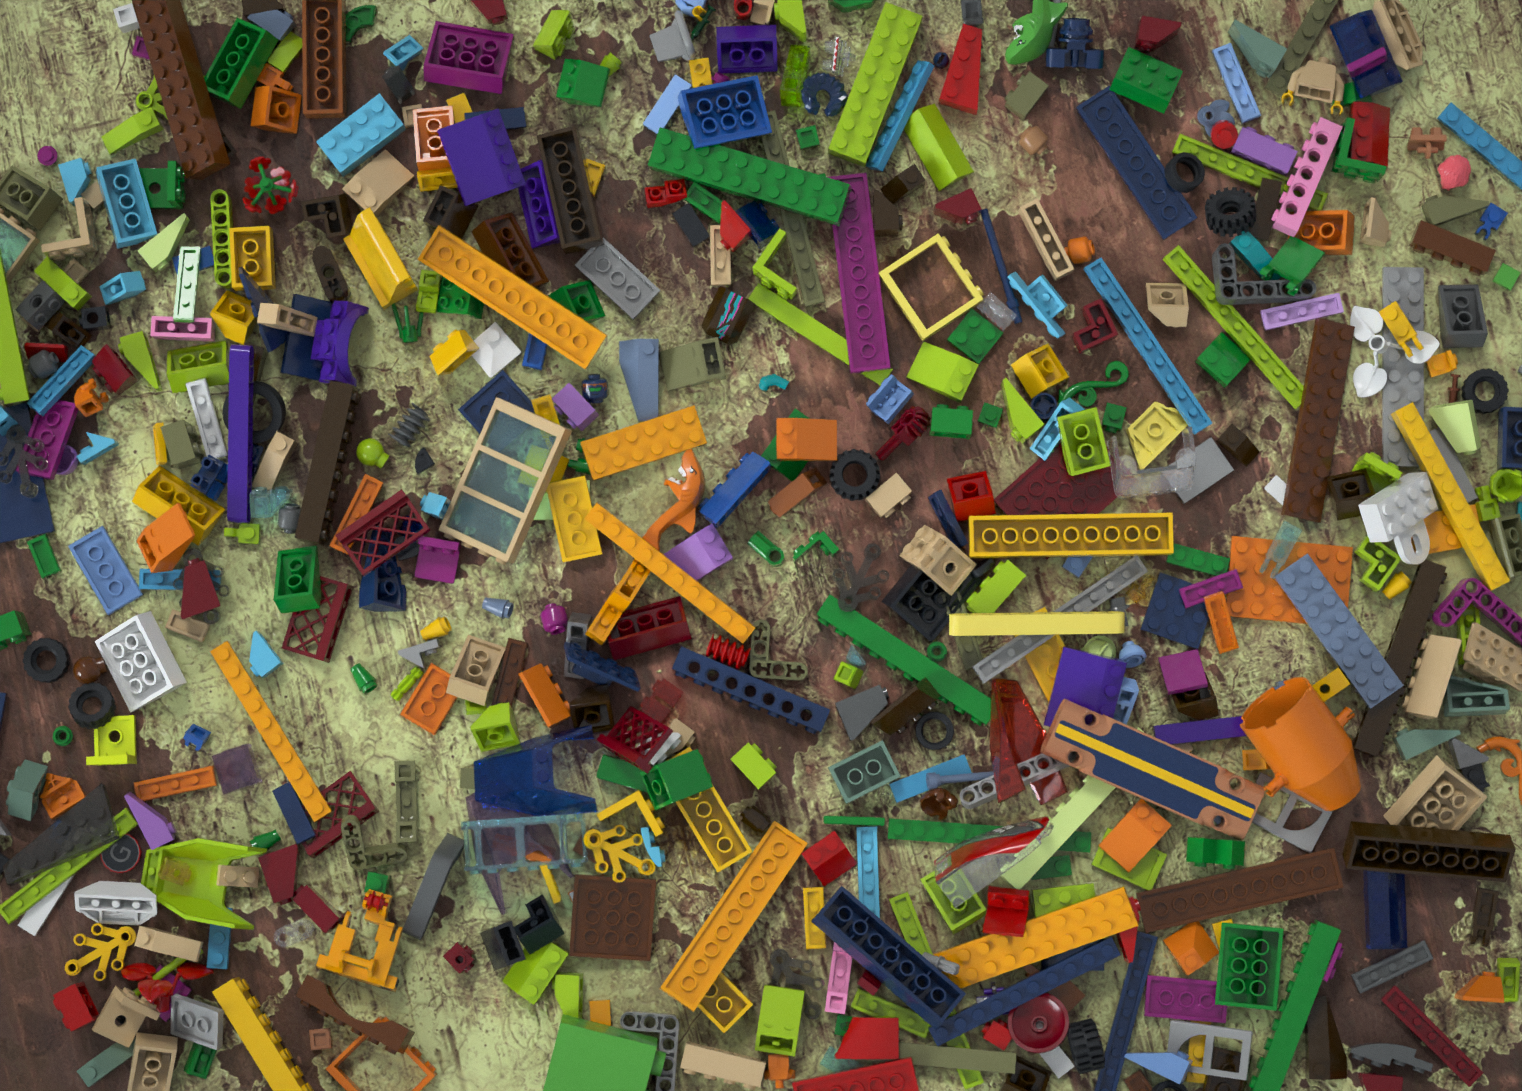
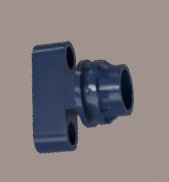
M1064 18V24L1060 29V34H1063V37H1059L1058 41L1066 42V48H1047L1046 67L1103 68L1104 50L1085 49V43L1093 42V38H1089V35H1093L1090 19Z

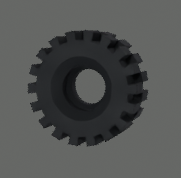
M1227 187L1224 188L1223 192L1219 189L1216 191V195L1211 194L1209 196L1210 199L1206 200V223L1210 231L1213 230V233L1216 235L1220 232V236L1225 237V234L1233 237V234L1236 233L1239 236L1242 235V231L1248 232L1249 227L1252 228L1254 222H1256L1255 200L1253 196L1251 197L1250 192L1245 193V189L1241 188L1237 191V187H1232V190H1228ZM1229 212H1236L1233 215H1226Z

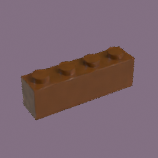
M1422 220L1417 223L1409 246L1413 247L1415 252L1421 254L1426 252L1431 254V257L1435 260H1446L1451 262V266L1459 269L1462 267L1469 270V273L1475 276L1484 275L1488 272L1496 251Z

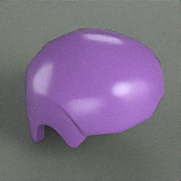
M66 445L56 472L57 475H68L77 468L78 454L73 447Z

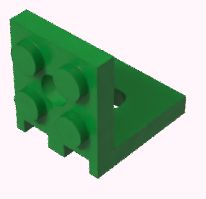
M1347 117L1341 125L1343 127L1338 137L1331 172L1344 174V177L1348 179L1358 177L1363 178V181L1367 183L1378 182L1385 175L1387 166L1347 158L1355 119Z
M168 161V168H139L150 209H184L183 202H185L186 194L183 183L186 182L183 168L177 161ZM153 184L161 186L159 193H151L150 188Z

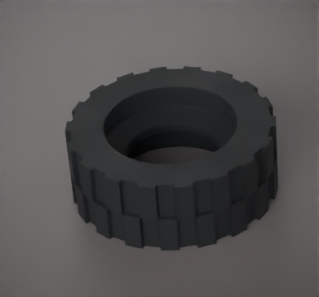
M1489 368L1476 370L1463 382L1461 396L1464 401L1473 400L1475 413H1492L1503 406L1504 401L1507 400V393L1509 392L1507 381L1496 370L1493 371ZM1486 381L1493 385L1495 393L1491 400L1482 401L1477 398L1475 388L1478 383Z
M40 638L27 646L23 654L24 659H22L24 670L36 681L45 683L55 682L62 678L65 672L67 673L68 666L70 665V655L67 652V648L61 642L51 638ZM49 650L56 656V664L50 670H42L37 665V656L42 651Z
M91 682L76 688V691L69 698L68 708L74 721L80 727L98 729V727L105 726L107 722L109 723L112 716L114 717L116 702L106 686ZM91 697L99 698L102 702L100 711L92 715L86 714L82 709L83 703Z

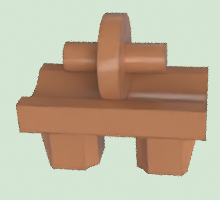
M1413 127L1407 143V150H1417V153H1424L1425 159H1430L1431 153H1438V150H1444L1447 136L1443 135L1440 127L1431 128L1429 135H1423L1422 128Z

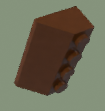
M512 212L484 220L471 231L483 254L530 285L539 288L549 282Z

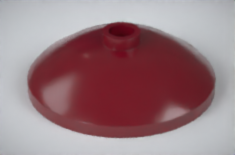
M1044 993L1010 1010L1008 1016L1009 1033L1014 1042L1025 1051L1046 1053L1057 1048L1065 1040L1069 1030V1015L1065 1006L1058 998L1049 993ZM1038 1023H1043V1028L1038 1029L1036 1027Z

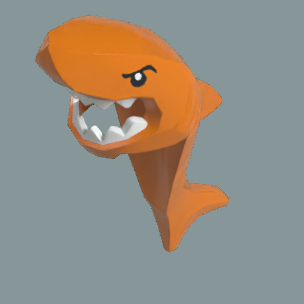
M688 449L683 454L682 463L678 469L680 474L686 478L684 483L673 477L664 481V485L670 486L679 501L662 514L642 537L659 551L661 535L671 525H680L690 534L694 531L697 506L701 502L705 491V477L692 449Z

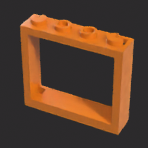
M380 1016L373 1023L387 1022L390 1020L387 1017L382 1018ZM364 1033L326 1068L330 1075L346 1091H362L338 1066L369 1037ZM408 1045L405 1052L427 1074L412 1090L421 1091L437 1075L434 1072L436 1068L431 1062H425L420 1057L422 1053L415 1046L411 1048Z

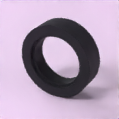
M254 381L253 393L263 396L270 403L273 412L272 421L266 429L253 431V443H261L275 435L276 431L281 429L285 421L286 408L282 396L274 387L264 382ZM229 395L225 399L222 410L223 420L227 429Z

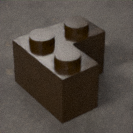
M346 193L301 201L304 221L323 218L327 238L351 233L353 227Z

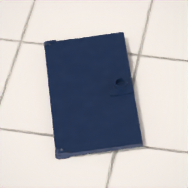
M27 403L5 407L18 424L4 437L0 434V543L55 532L44 478L21 474L16 471L32 426Z

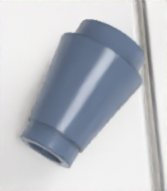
M485 597L482 604V609L502 619H509L514 604L509 600Z

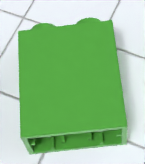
M563 1014L543 1091H651L646 1089L649 1075L661 1076L666 1052L656 1050L658 1040L656 1037Z

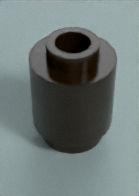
M754 805L751 808L747 806L740 815L743 817L741 821L754 832L758 831L760 834L763 833L771 822L767 819L768 816Z

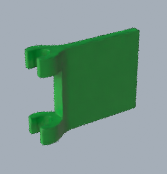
M1290 236L1271 262L1261 269L1260 274L1263 275L1261 280L1269 281L1273 274L1276 273L1290 281L1286 286L1289 289L1287 293L1295 297L1302 283L1323 258L1325 252L1296 237Z

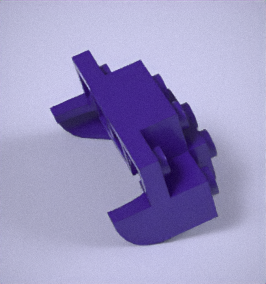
M334 301L330 311V319L317 320L311 359L322 362L319 382L329 384L330 380L357 386V380L352 375L349 366V340L358 318L369 313L368 307L350 301Z

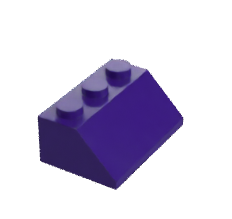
M776 25L716 27L719 73L778 71Z

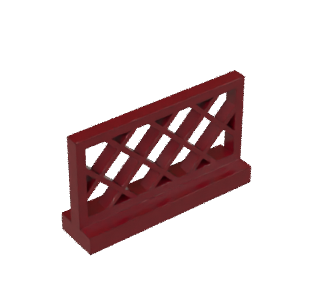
M401 489L335 536L343 545L361 574L366 576L425 535L430 529L407 494ZM406 505H409L411 508L410 517L400 516L401 509ZM387 518L395 519L393 529L383 528L384 521ZM398 520L409 521L407 531L397 530ZM412 521L419 522L424 527L417 533L410 532ZM372 529L378 530L376 541L366 539L367 533ZM382 531L392 532L390 543L380 541ZM396 533L406 535L403 543L394 544ZM354 541L362 542L360 552L351 551L349 545ZM365 542L375 544L373 554L363 553ZM379 545L389 546L386 555H377ZM362 556L371 557V565L363 569L361 566Z
M320 576L321 590L326 598L320 601V606L328 602L330 606L329 613L322 616L319 608L316 609L319 618L310 623L306 613L313 609L303 610L301 613L299 611L293 612L281 648L329 663L354 586ZM330 584L337 585L335 594L328 596L325 587ZM303 616L307 625L298 630L295 624L296 619ZM321 621L324 626L323 632L316 635L312 626ZM309 628L313 638L304 642L300 633ZM297 635L301 644L295 648L289 647L290 638ZM316 641L318 645L316 655L309 653L306 647L307 644Z
M630 706L607 736L600 734L596 740L611 753L648 774L653 768L648 763L672 734L673 730ZM643 721V724L638 726V723ZM653 726V730L648 732V728ZM652 737L651 741L646 743L647 739Z
M349 771L321 791L325 800L327 794L331 791L338 792L336 803L327 802L328 805L335 806L333 817L325 816L322 818L333 820L331 828L328 831L320 830L322 819H320L317 829H314L317 835L315 840L310 844H307V842L302 843L307 854L313 859L343 838L341 831L342 819L337 818L339 807L349 808L348 815L356 816L360 821V825L380 812L352 771ZM351 778L354 782L353 790H342L343 783ZM341 793L352 794L350 805L340 804ZM355 795L363 796L367 801L361 807L353 806ZM303 805L304 810H306V814H307L308 818L311 817L310 814L308 813L307 809H306L305 806ZM347 823V825H349L351 833L353 831V825L351 823Z

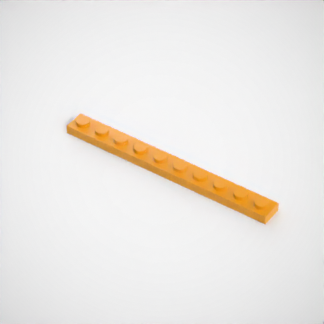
M598 502L584 518L741 643H744L756 628Z
M229 641L210 651L313 821L317 822L333 812Z

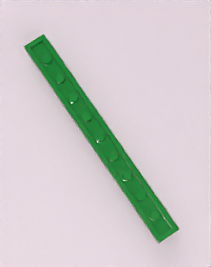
M889 818L887 839L958 844L962 842L969 844L975 841L1008 835H981L982 837L979 835L1004 826ZM1074 831L1058 850L1090 853L1091 832Z

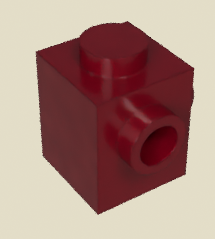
M457 942L443 955L446 961L459 974L463 971L468 973L475 966L473 964V961L476 959L473 956L475 952L468 945L464 947L460 942Z

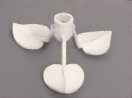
M1354 306L1350 317V326H1355L1353 335L1361 342L1369 340V347L1374 351L1375 365L1363 363L1356 368L1353 375L1357 396L1364 398L1377 394L1384 388L1387 382V372L1382 368H1378V354L1384 353L1389 346L1402 350L1403 348L1398 344L1387 342L1381 335H1375L1382 330L1384 323L1379 312L1370 308ZM1416 331L1417 337L1424 349H1417L1411 339L1407 342V345L1412 350L1413 356L1409 358L1406 353L1405 355L1410 362L1421 364L1433 356L1440 343L1433 335L1424 331Z

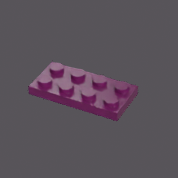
M58 400L44 416L36 412L16 467L18 473L54 480L79 410L75 403Z
M1147 975L1144 1016L1226 1023L1227 1006L1215 1004L1217 981Z

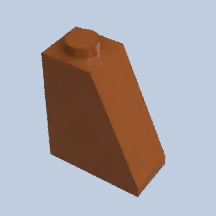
M816 467L802 473L768 501L771 511L778 515L779 518L786 515L825 486L827 481Z

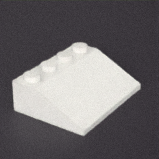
M151 611L135 615L95 641L130 713L187 683Z

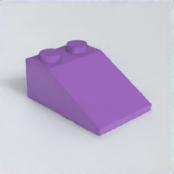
M713 523L664 554L697 581L733 560L731 553Z

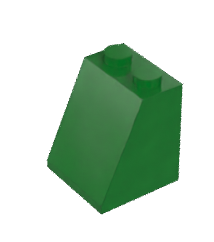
M698 749L653 766L648 774L645 772L640 773L655 811L713 787L711 776L707 773L704 759Z

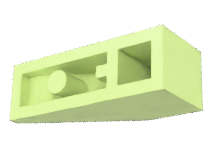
M185 213L138 250L139 254L155 272L167 268L168 262L172 260L190 221Z

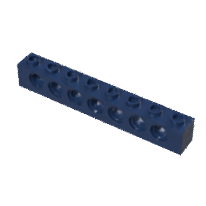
M682 646L672 667V670L676 671L674 674L683 679L689 676L694 679L693 683L702 687L705 684L713 687L712 691L721 695L724 692L731 694L730 698L741 703L742 700L750 702L749 707L759 711L761 708L768 710V715L777 719L779 716L787 718V723L796 727L798 723L806 726V731L815 735L817 731L821 733L830 709ZM697 662L700 664V671L698 673H691L689 671L691 663ZM716 670L719 673V678L716 681H710L707 677L709 671ZM729 678L737 680L738 685L735 689L727 688L726 681ZM748 686L755 687V696L747 697L744 693L745 688ZM766 694H772L775 697V702L772 705H766L763 702V697ZM784 702H791L794 706L793 711L790 713L783 712L782 704ZM805 709L810 710L812 713V718L809 721H804L800 717V713Z

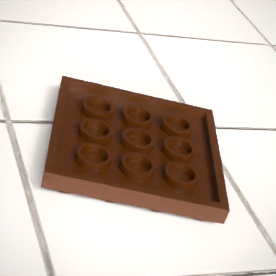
M575 874L569 956L650 961L656 879L626 877L623 882L617 883L613 880L612 876Z

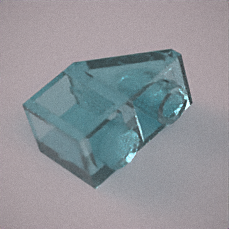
M278 486L271 490H267V487H256L249 494L251 518L272 517L290 498L293 489H287L286 486Z

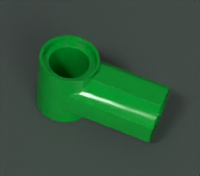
M757 531L747 542L772 567H779L783 564L785 560L783 551L760 531ZM773 552H778L781 558L779 561L773 562L770 560V555Z

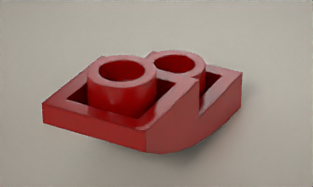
M684 179L664 181V186L644 188L647 208L664 206L687 198Z

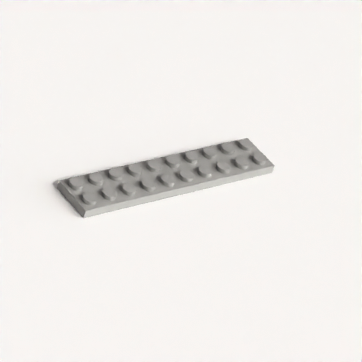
M1383 267L1382 309L1397 301L1415 331H1424V268ZM1384 322L1382 337L1387 342L1398 344ZM1389 346L1382 353V369L1387 372V382L1382 389V461L1387 464L1391 462L1398 467H1419L1391 414L1413 402L1424 421V363H1412L1406 358L1404 350Z

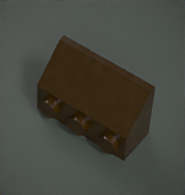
M925 677L870 722L890 736L895 732L899 735L908 728L906 723L910 720L914 723L923 716L921 712L925 708L929 711L938 704L936 700L941 695Z

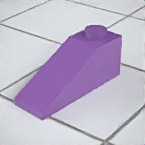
M132 792L125 794L124 797L151 850L174 840L176 837L175 833L177 832L172 822L169 823L167 818Z

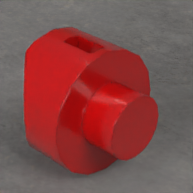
M1219 120L1213 125L1210 136L1214 145L1226 149L1235 144L1238 138V131L1232 122Z

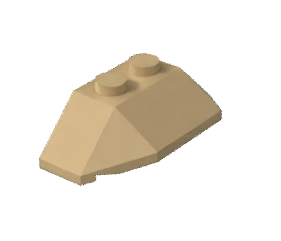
M1375 0L1370 25L1380 48L1384 47L1387 52V60L1406 70L1423 65V45L1407 9L1399 0Z

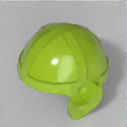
M1503 468L1496 471L1489 478L1491 494L1498 498V502L1506 504V502L1512 503L1522 496L1521 471Z

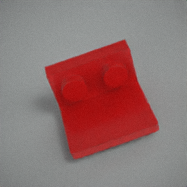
M989 886L988 906L983 932L1024 937L1029 911V891Z

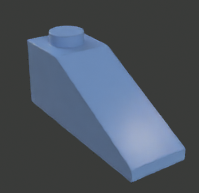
M1179 1050L1177 1053L1129 1052L1124 1056L1178 1084L1184 1082L1193 1062L1188 1059V1054Z

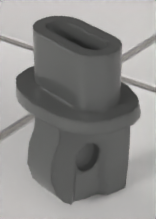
M1125 597L1109 600L1111 607L1109 611L1125 612L1130 607L1126 605ZM1125 613V626H1128V621Z

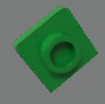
M1107 402L1101 427H1104L1105 431L1110 433L1121 431L1127 407Z

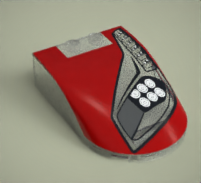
M1044 816L990 830L962 841L934 860L936 883L955 908L1032 853L1041 844L1040 840L1049 836L1054 827L1053 823L1048 817Z

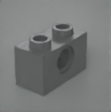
M42 280L15 310L39 331L66 301Z

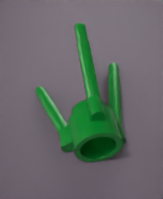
M395 303L392 304V310L399 330V338H402V343L418 342V337H422L421 327L424 312L419 313L417 329H415L414 325H410L408 306L405 305L406 326L402 328Z

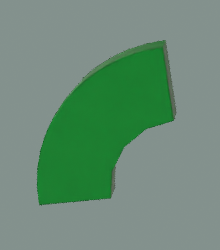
M376 5L359 6L346 14V42L351 43L353 35L358 30L374 26Z

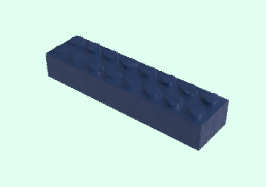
M843 886L833 894L811 920L812 923L934 1029L944 1022L966 995L964 991Z

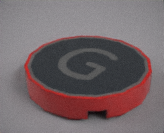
M126 834L100 855L104 866L110 871L123 873L137 866L142 852L138 840L131 834Z

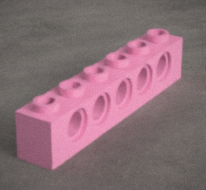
M1320 117L1317 123L1313 122L1309 131L1312 134L1310 140H1305L1301 149L1304 151L1302 158L1298 157L1294 168L1297 169L1295 175L1291 174L1287 181L1288 191L1287 193L1283 191L1279 203L1282 205L1279 210L1276 209L1271 218L1274 221L1273 229L1292 237L1296 235L1343 126ZM1316 139H1322L1325 144L1321 145L1317 143ZM1309 156L1316 157L1317 162L1310 161ZM1301 173L1308 174L1310 179L1302 178ZM1293 191H1300L1302 197L1295 196ZM1286 208L1293 209L1295 214H1288Z

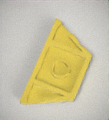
M1155 401L1126 429L1141 471L1188 426L1177 409L1166 407L1164 404Z

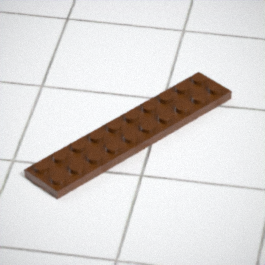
M1322 318L1315 319L1281 515L1321 523L1327 489L1326 477L1329 476L1355 326Z
M1329 848L1136 893V898L1141 908L1140 915L1144 931L1148 933L1344 888L1335 849Z

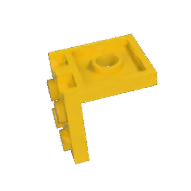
M640 790L596 814L600 821H604L637 802L654 835L658 837L664 833L663 828H665L663 821L660 817H655L653 813L655 809L651 800H646Z

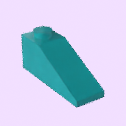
M1242 231V235L1236 236L1229 243L1233 247L1234 253L1261 278L1263 276L1260 274L1261 269L1268 265L1273 258L1249 231L1246 233ZM1274 273L1271 280H1278L1281 276Z

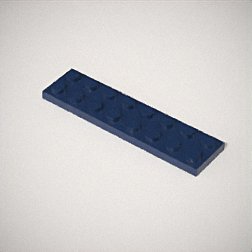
M1109 85L1078 105L1076 110L1161 238L1165 240L1198 217L1182 193L1174 190L1168 184L1165 178L1164 166L1116 94L1109 90Z

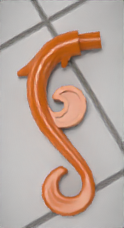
M1501 736L1484 740L1483 744L1476 747L1477 751L1484 753L1487 750L1495 749L1500 752V748H1504L1515 757L1516 767L1513 768L1511 766L1514 762L1513 759L1506 758L1501 762L1500 770L1507 777L1519 775V799L1522 805V751L1517 745L1520 740Z

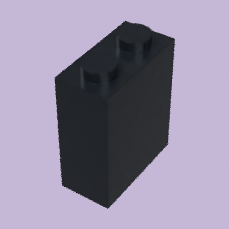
M512 921L480 933L494 971L526 959Z

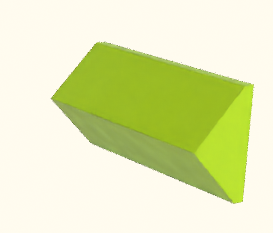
M935 103L919 108L910 115L904 131L939 192L974 173Z

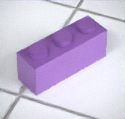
M1242 127L1230 153L1286 176L1298 151L1294 150V147L1290 144L1283 143L1282 145L1276 142V139L1272 136H1262L1257 134V130L1251 127Z

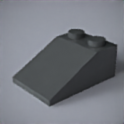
M1478 284L1439 285V319L1443 348L1483 347L1488 331Z

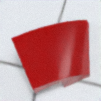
M852 1017L849 1028L842 1038L843 1041L834 1055V1059H899V1018Z

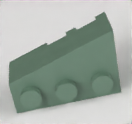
M1451 675L1443 698L1444 717L1506 714L1510 710L1508 689Z

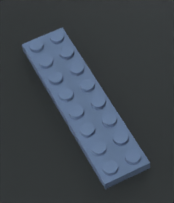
M1308 553L1274 576L1277 583L1369 709L1404 686Z

